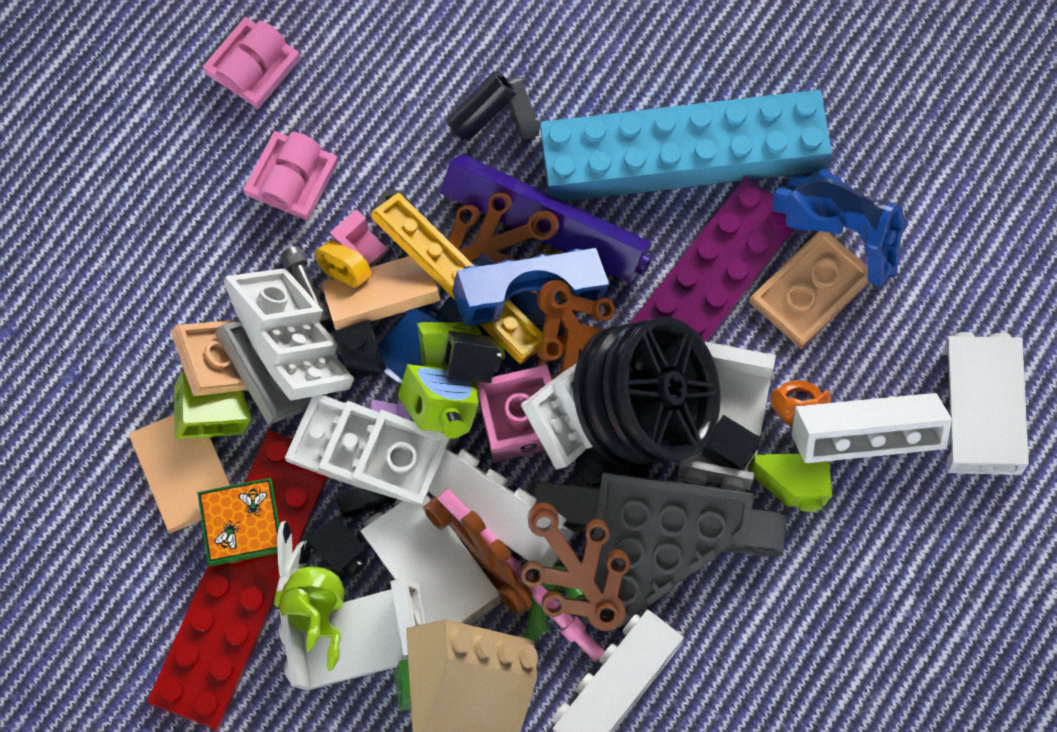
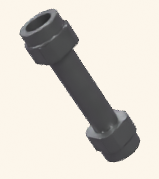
M297 246L284 250L280 254L284 268L293 275L295 280L323 310L319 323L324 328L330 326L333 320L327 302H321L305 269L307 261L303 252Z

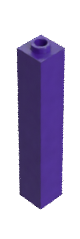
M461 154L450 161L439 192L440 194L461 204L473 205L480 213L486 215L489 210L488 201L490 197L496 193H506L512 200V207L509 212L502 215L501 223L515 229L528 224L529 218L534 213L549 211L557 217L559 229L553 238L541 242L565 253L573 249L586 250L596 248L604 271L628 283L639 274L643 276L646 273L652 260V256L648 255L652 242L465 154ZM498 197L495 200V206L498 210H503L506 205L505 200L502 197ZM545 218L540 222L542 231L548 232L551 228L549 220Z

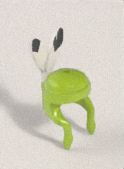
M283 521L280 523L277 534L280 578L274 605L280 608L281 615H288V619L294 627L307 633V652L314 648L320 636L331 638L327 654L328 671H331L339 660L341 634L339 630L330 624L329 616L330 613L336 612L342 607L345 591L343 583L330 570L321 567H305L310 558L311 547L308 541H302L292 553L291 530L289 524Z

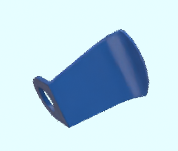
M428 304L409 310L378 343L386 366V370L381 372L397 384L401 385L407 364L422 366L417 323L452 322L439 311V307ZM429 311L437 313L444 319V321L436 319L429 313Z

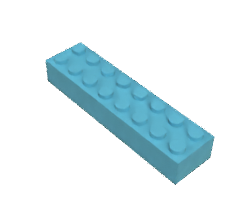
M821 89L540 122L541 145L548 194L564 202L742 181L744 177L755 180L814 173L820 168L828 170L832 156Z

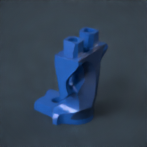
M826 168L818 169L809 177L795 174L790 179L788 189L780 187L774 192L772 210L786 215V226L798 231L815 230L841 234L843 227L857 231L862 238L865 253L868 255V281L881 287L888 276L892 278L897 276L901 236L908 225V221L904 220L901 205L884 200L869 199L863 193L854 190L840 181Z

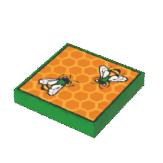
M271 478L197 492L207 560L210 567L278 553L277 534L280 523Z

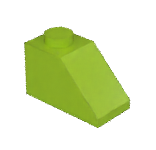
M800 454L754 455L748 464V472H753L754 478L787 507H799L800 511L803 512L818 511L833 496L829 461L804 463Z

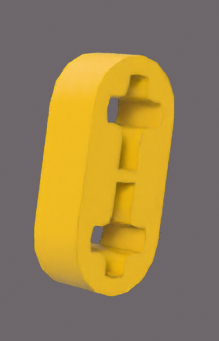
M330 240L314 252L316 262L324 273L352 288L358 287L371 278V269L364 257L336 241Z

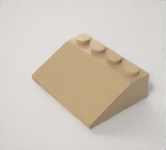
M447 619L406 628L413 732H521L537 681L536 665L538 655L534 640Z

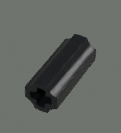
M493 71L447 118V125L460 139L470 141L517 94L516 88L503 74Z

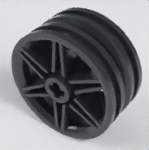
M659 317L608 327L594 334L580 353L575 368L573 384L576 413L588 441L605 459L614 464L627 467L685 460L697 455L708 444L719 418L721 402L720 383L715 362L707 345L688 324L672 317Z

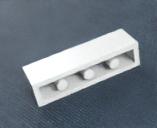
M937 393L796 406L791 436L804 463L947 449L952 418Z
M446 449L428 492L438 497L446 488H449L470 511L476 512L481 517L486 528L506 546L528 561H537L542 566L552 568L558 559L557 554L546 538L533 534L528 525V512L534 506L537 499L520 488L514 492L506 487L508 479L489 468L486 473L478 468L477 465L480 460L461 449L456 454ZM558 513V529L568 542L574 532L564 526L567 519ZM542 517L536 524L541 528H546L550 525L551 520Z
M648 609L642 617L635 614L622 632L626 637L618 647L612 643L601 656L599 662L603 666L595 676L588 673L575 690L579 696L571 706L564 703L551 720L556 724L553 727V732H614L682 646L684 637Z

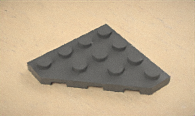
M603 471L596 519L602 520L607 524L609 538L602 544L594 578L595 583L602 592L608 574L606 565L607 555L613 550H622L628 555L630 561V568L622 576L618 598L622 600L625 607V618L617 628L624 625L635 614L669 592L687 576L693 574L718 556L717 554L732 543L737 542L748 534L754 493ZM595 527L594 537L602 536L604 529ZM615 558L612 560L611 565L619 568L624 565L625 560ZM605 608L599 615L603 618H609L612 616L613 610ZM582 616L583 623H590L588 617Z

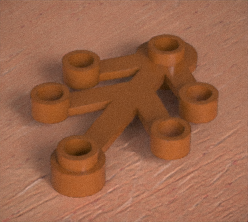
M496 193L488 201L489 210L474 244L461 249L468 228L477 224L480 218L478 209L473 205L461 206L457 210V221L448 241L469 261L478 258L481 253L485 254L496 264L504 260L517 261L498 250L533 237L541 241L551 239L558 232L559 222L553 213L540 211L534 213L529 218L528 224L494 236L502 215L509 212L512 207V200L506 193ZM498 197H502L505 200L506 205L503 210H498L495 206V200ZM466 209L470 210L473 214V219L469 223L463 219V212ZM544 218L549 220L551 224L548 232H544L540 228V222Z
M559 280L545 283L537 296L538 306L546 314L542 340L537 346L538 356L544 361L557 360L563 351L561 369L557 376L576 364L578 354L581 353L588 340L603 329L579 323L573 311L591 314V317L596 321H605L611 319L615 313L613 302L606 298L593 301L574 296L569 286ZM556 292L559 295L560 299L559 305L555 302L554 299ZM600 304H602L605 308V314L603 316L599 312ZM560 322L566 330L564 350L561 342L557 339ZM548 343H550L553 347V353L551 356L547 353L546 350Z
M434 497L423 506L424 513L435 527L443 530L449 525L460 537L463 545L477 564L483 567V572L494 587L498 589V594L503 603L513 613L518 614L522 610L528 611L532 608L530 598L533 597L530 588L521 579L515 580L506 563L512 556L511 552L499 539L493 541L489 546L486 545L480 534L486 529V526L476 512L470 511L461 519V525L437 497Z
M547 503L534 505L529 510L527 516L531 532L539 537L546 538L567 570L542 566L537 561H528L521 568V578L524 584L536 587L541 583L581 589L588 600L566 598L558 591L545 593L542 598L543 611L550 617H557L562 613L586 616L593 627L602 631H610L617 628L625 618V607L622 600L618 598L622 576L630 568L628 555L622 550H613L607 555L606 565L608 574L602 592L595 583L594 578L602 544L609 538L607 524L602 520L594 519L586 525L585 534L587 541L581 562L558 529L559 518L556 509ZM542 517L551 520L550 525L546 528H541L536 524ZM595 527L604 529L603 535L597 538L592 537L590 532ZM615 558L625 560L624 565L619 568L613 567L611 562ZM529 569H537L540 572L538 577L534 579L528 578L525 574ZM551 599H557L561 602L555 609L549 608L546 604ZM605 608L613 610V614L609 618L601 617L599 615L600 612Z

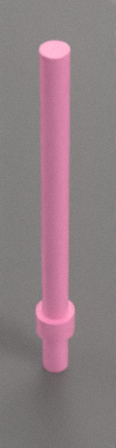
M446 488L437 497L460 523L461 519L470 512L449 488ZM487 528L480 533L487 546L497 539ZM512 555L506 563L515 580H522L521 568L523 565ZM527 571L525 575L530 579H534V577ZM541 584L536 587L528 586L533 594L532 598L542 607V598L548 591ZM551 599L546 605L551 609H555L560 604L555 599ZM562 613L557 617H551L562 628L560 632L570 643L575 641L594 662L601 658L605 651L585 631L587 626L577 616L572 617L569 613Z

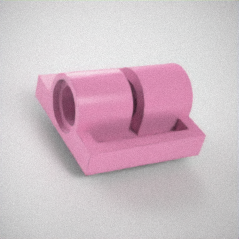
M245 17L204 64L203 70L205 74L259 109L299 62L301 57L297 50L286 44L283 36L270 24L264 21H258L256 24Z
M274 131L243 189L246 196L308 221L339 163L338 156L323 151L315 140L304 134L291 132L287 136Z

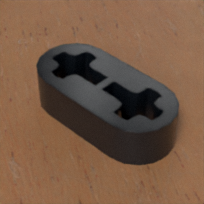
M359 487L344 492L336 498L342 518L357 517L393 505L397 500Z

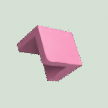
M357 209L330 232L333 241L361 254L369 264V267L387 252L386 246L368 230L366 218Z

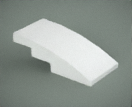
M286 268L225 277V287L252 346L270 375L290 401L349 390L351 388L354 377L335 357L338 343L319 323L323 310Z
M576 364L521 404L556 470L567 467L586 449L593 447L584 434L576 413L573 389Z
M325 395L312 396L285 459L286 462L338 481L422 506L450 438H447L444 433L439 431L422 430L417 427L415 422L382 409L379 413L348 400L346 403H343Z

